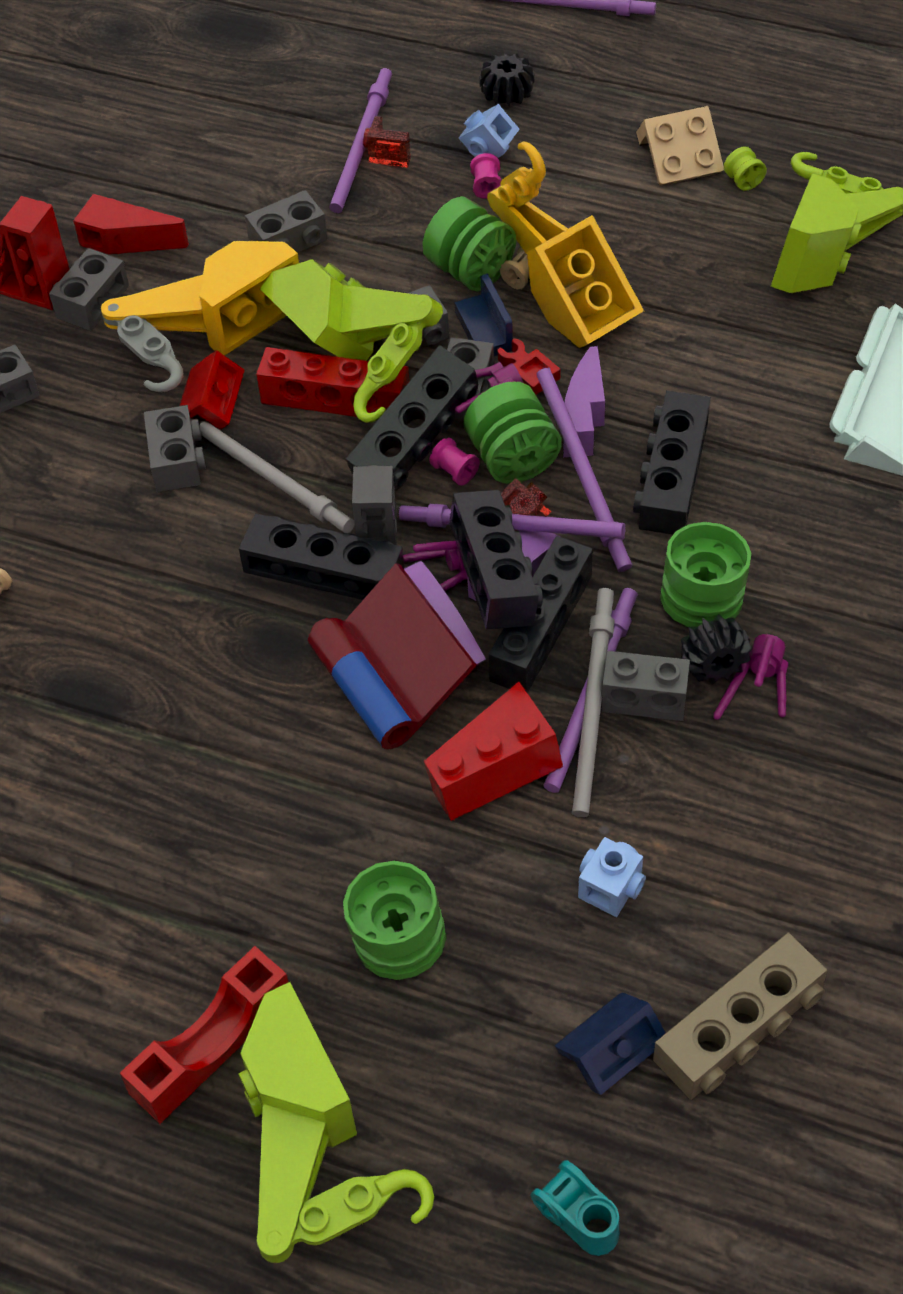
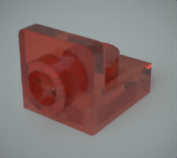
M375 116L371 127L365 129L363 146L368 148L369 162L408 168L411 160L409 133L383 129L382 117Z
M515 478L501 492L505 505L510 506L512 514L537 516L541 512L547 517L552 512L543 503L548 497L532 481L525 486Z

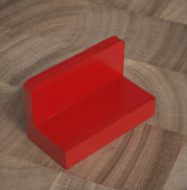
M218 350L214 351L191 368L179 406L188 405L191 418L198 414L218 429H223L230 423L245 370Z

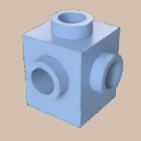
M497 104L483 113L477 110L468 117L464 123L466 129L460 135L459 140L474 157L479 154L489 153L499 158L509 149L510 146L508 144L517 134L519 128L501 106Z
M604 837L596 850L589 849L582 860L579 869L581 875L579 876L578 898L617 918L628 898L636 899L644 886L646 875L642 874L643 856L638 854L627 843H616Z

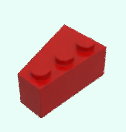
M21 196L0 222V294L53 310L49 293L53 286L70 270L54 209L51 204Z
M520 682L516 683L424 760L433 793L450 821L563 767L556 733Z

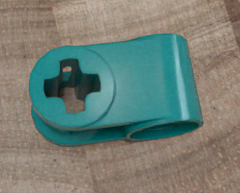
M564 1160L558 1167L560 1172L542 1190L536 1188L530 1194V1197L539 1211L553 1224L559 1226L584 1251L597 1256L608 1254L615 1248L619 1240L618 1209L611 1200L589 1181L578 1167L568 1160ZM593 1219H602L610 1225L607 1230L600 1233L591 1232L585 1227Z

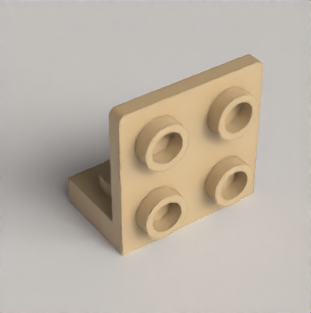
M709 106L644 119L636 132L639 145L649 144L658 184L661 186L719 174L724 170Z

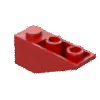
M96 194L90 197L73 220L80 246L106 254L187 248L189 245L184 219Z

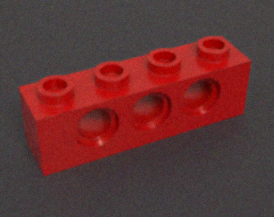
M266 347L256 373L261 404L357 417L353 406L354 397L366 378L369 361ZM403 366L394 381L374 392L366 405L368 413H373L380 407H384L387 410L410 382L408 366Z

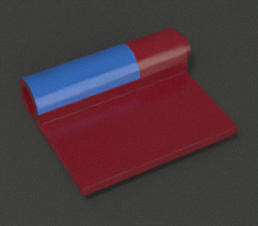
M397 563L393 565L346 620L338 618L321 619L313 625L308 637V643L384 749L399 747L409 740L477 666L406 571Z

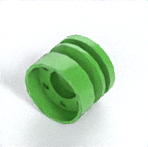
M463 196L451 199L438 210L430 221L423 239V254L427 260L442 271L450 273L455 280L462 282L465 287L474 291L481 290V275L488 274L492 283H495L500 278L501 265L505 261L512 260L516 248V233L510 225L501 222L498 217L488 214L486 209Z
M505 382L489 388L471 403L464 416V429L480 452V457L486 464L489 473L496 481L509 484L520 483L534 478L554 462L561 450L562 437L545 413V409L529 385L522 382Z
M693 523L677 530L668 541L660 595L664 610L675 621L687 627H698L702 624L703 618L707 621H712L718 614L724 619L731 617L735 619L742 610L745 586L750 568L751 551L747 541L737 531L718 523Z
M399 861L377 863L357 875L348 886L343 906L345 920L352 935V941L364 966L379 977L394 980L416 977L431 968L442 954L446 941V932L436 889L428 875L413 864Z

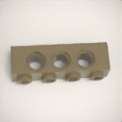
M788 932L655 1042L653 1061L690 1100L702 1091L706 1094L711 1093L725 1079L726 1070L736 1062L739 1065L748 1062L759 1050L760 1046L758 1043L769 1034L772 1037L781 1034L793 1019L791 1015L802 1006L806 1010L810 1009L821 999L825 993L823 985L827 969ZM771 986L780 987L786 994L776 996L769 993L766 988ZM739 1013L747 1014L752 1017L754 1022L748 1024L740 1023L733 1016ZM704 1041H712L717 1043L721 1049L716 1052H709L704 1050L699 1044Z

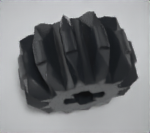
M504 53L501 57L492 55L491 61L483 62L481 76H479L481 92L485 94L486 100H494L495 105L507 103L510 106L512 102L522 104L523 98L531 97L533 83L535 82L533 67L529 65V60L526 58L520 59L518 53L513 56H508Z
M718 614L712 621H707L703 618L701 625L689 627V635L680 639L682 644V650L680 651L681 659L690 660L689 671L696 677L698 682L707 679L713 685L719 678L723 677L729 681L730 674L743 672L742 664L751 660L750 649L752 647L749 643L750 638L733 617L724 619Z

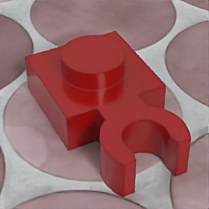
M514 338L512 340V351L514 353H507L501 347L497 349L498 362H501L504 367L513 363L523 383L529 385L536 395L543 391L536 375L539 370L550 368L555 381L557 382L561 379V369L537 349L528 354L525 351L524 343L519 339Z

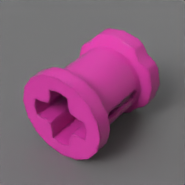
M489 153L479 154L474 157L470 163L471 173L475 177L473 192L479 198H487L489 192L501 186L502 179L498 176L500 161L498 157Z
M444 438L438 442L429 458L431 466L435 469L442 468L452 476L453 481L460 486L467 484L475 476L480 465V460L477 456L463 452L457 447L456 442L452 438Z

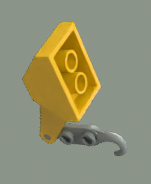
M233 241L206 258L203 275L105 301L101 306L104 324L110 329H117L120 341L143 362L162 367L170 373L168 380L161 383H153L146 380L144 386L155 392L170 391L181 383L183 368L175 358L170 341L158 330L206 332L209 346L214 351L218 350L223 355L230 353L287 316L260 288L272 271L298 264V253L285 242Z

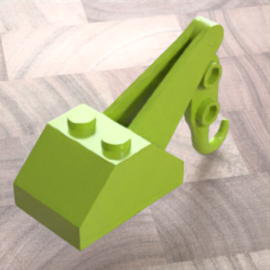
M810 152L796 153L791 158V167L795 173L809 180L789 228L771 287L795 293L832 286L837 272L844 274L851 253L845 251L903 215V188L892 187L883 189L880 181L877 179L848 174L841 167H830L828 170H822L802 162L803 160L815 161L817 159L816 154Z
M312 259L272 271L260 290L315 344L337 357L367 361L373 353L374 341L387 338L377 353L369 360L366 378L359 387L353 403L354 412L359 420L365 423L377 421L386 409L380 407L377 411L368 413L366 410L367 402L375 391L396 379L400 370L420 347L423 328L432 327L440 321L443 315L442 305L428 295L366 288L352 277L347 282L344 280L346 275L331 263L323 267Z
M288 982L265 993L240 1053L245 1070L238 1073L245 1089L244 1094L254 1116L262 1115L257 1245L262 1257L268 1262L280 1263L291 1255L295 1244L298 1242H304L309 1245L323 1244L372 1219L395 1192L403 1188H413L419 1192L421 1197L419 1210L411 1216L412 1223L417 1224L425 1219L433 1208V1188L425 1176L413 1170L402 1169L381 1176L353 1177L310 1199L327 1146L334 1147L357 1135L351 1103L291 983Z

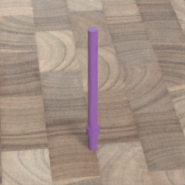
M501 0L613 11L620 16H630L631 13L655 16L656 2L637 0Z
M387 68L380 70L376 83L371 85L368 92L366 110L329 206L330 210L334 213H341L380 107L385 105L388 98V85L392 72Z
M550 368L541 369L536 374L596 520L614 522ZM600 537L603 546L609 548L618 572L630 569L632 563L623 544L624 538Z
M430 504L428 507L401 505L399 509V518L403 521L427 522L429 527L445 528L450 522L451 509H448L447 505ZM512 514L514 530L623 539L625 536V523Z
M631 588L623 589L616 608L612 611L611 617L615 620L613 637L608 641L607 651H616L620 638L626 636L632 622L630 613L638 594ZM588 677L559 746L563 767L549 773L544 783V788L552 793L560 791L581 738Z

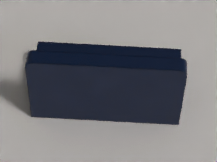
M481 275V295L454 302L455 313L469 340L494 343V356L498 355L497 349L500 347L507 353L511 352L513 340L512 319L489 275Z
M620 993L560 1040L555 1047L560 1055L575 1061L590 1089L602 1095L654 1052L655 1042L666 1032L648 1002L626 993Z

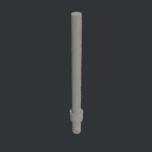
M204 421L200 424L201 436L309 508L312 516L323 523L330 522L344 533H349L353 530L355 526L354 520L338 510L335 502L324 495L317 496L210 423Z
M609 588L598 590L596 612L590 619L589 635L592 637L572 807V814L576 817L589 816L608 641L613 637L615 620L611 617L614 591Z

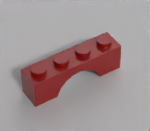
M254 946L222 976L219 989L213 1001L193 1025L168 1041L160 1042L154 1040L120 1072L129 1095L161 1124L245 1043L264 994L288 983L287 973Z

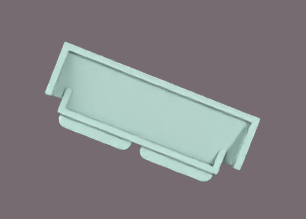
M894 304L890 309L880 306L874 312L856 356L858 364L863 369L862 371L854 370L849 374L830 420V428L836 433L834 442L849 446L844 458L845 460L903 476V308Z

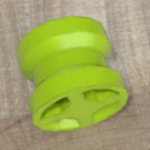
M740 147L731 152L726 158L723 168L730 178H734L736 186L743 191H748L758 186L767 172L766 165L761 160L756 159L755 153L749 147Z

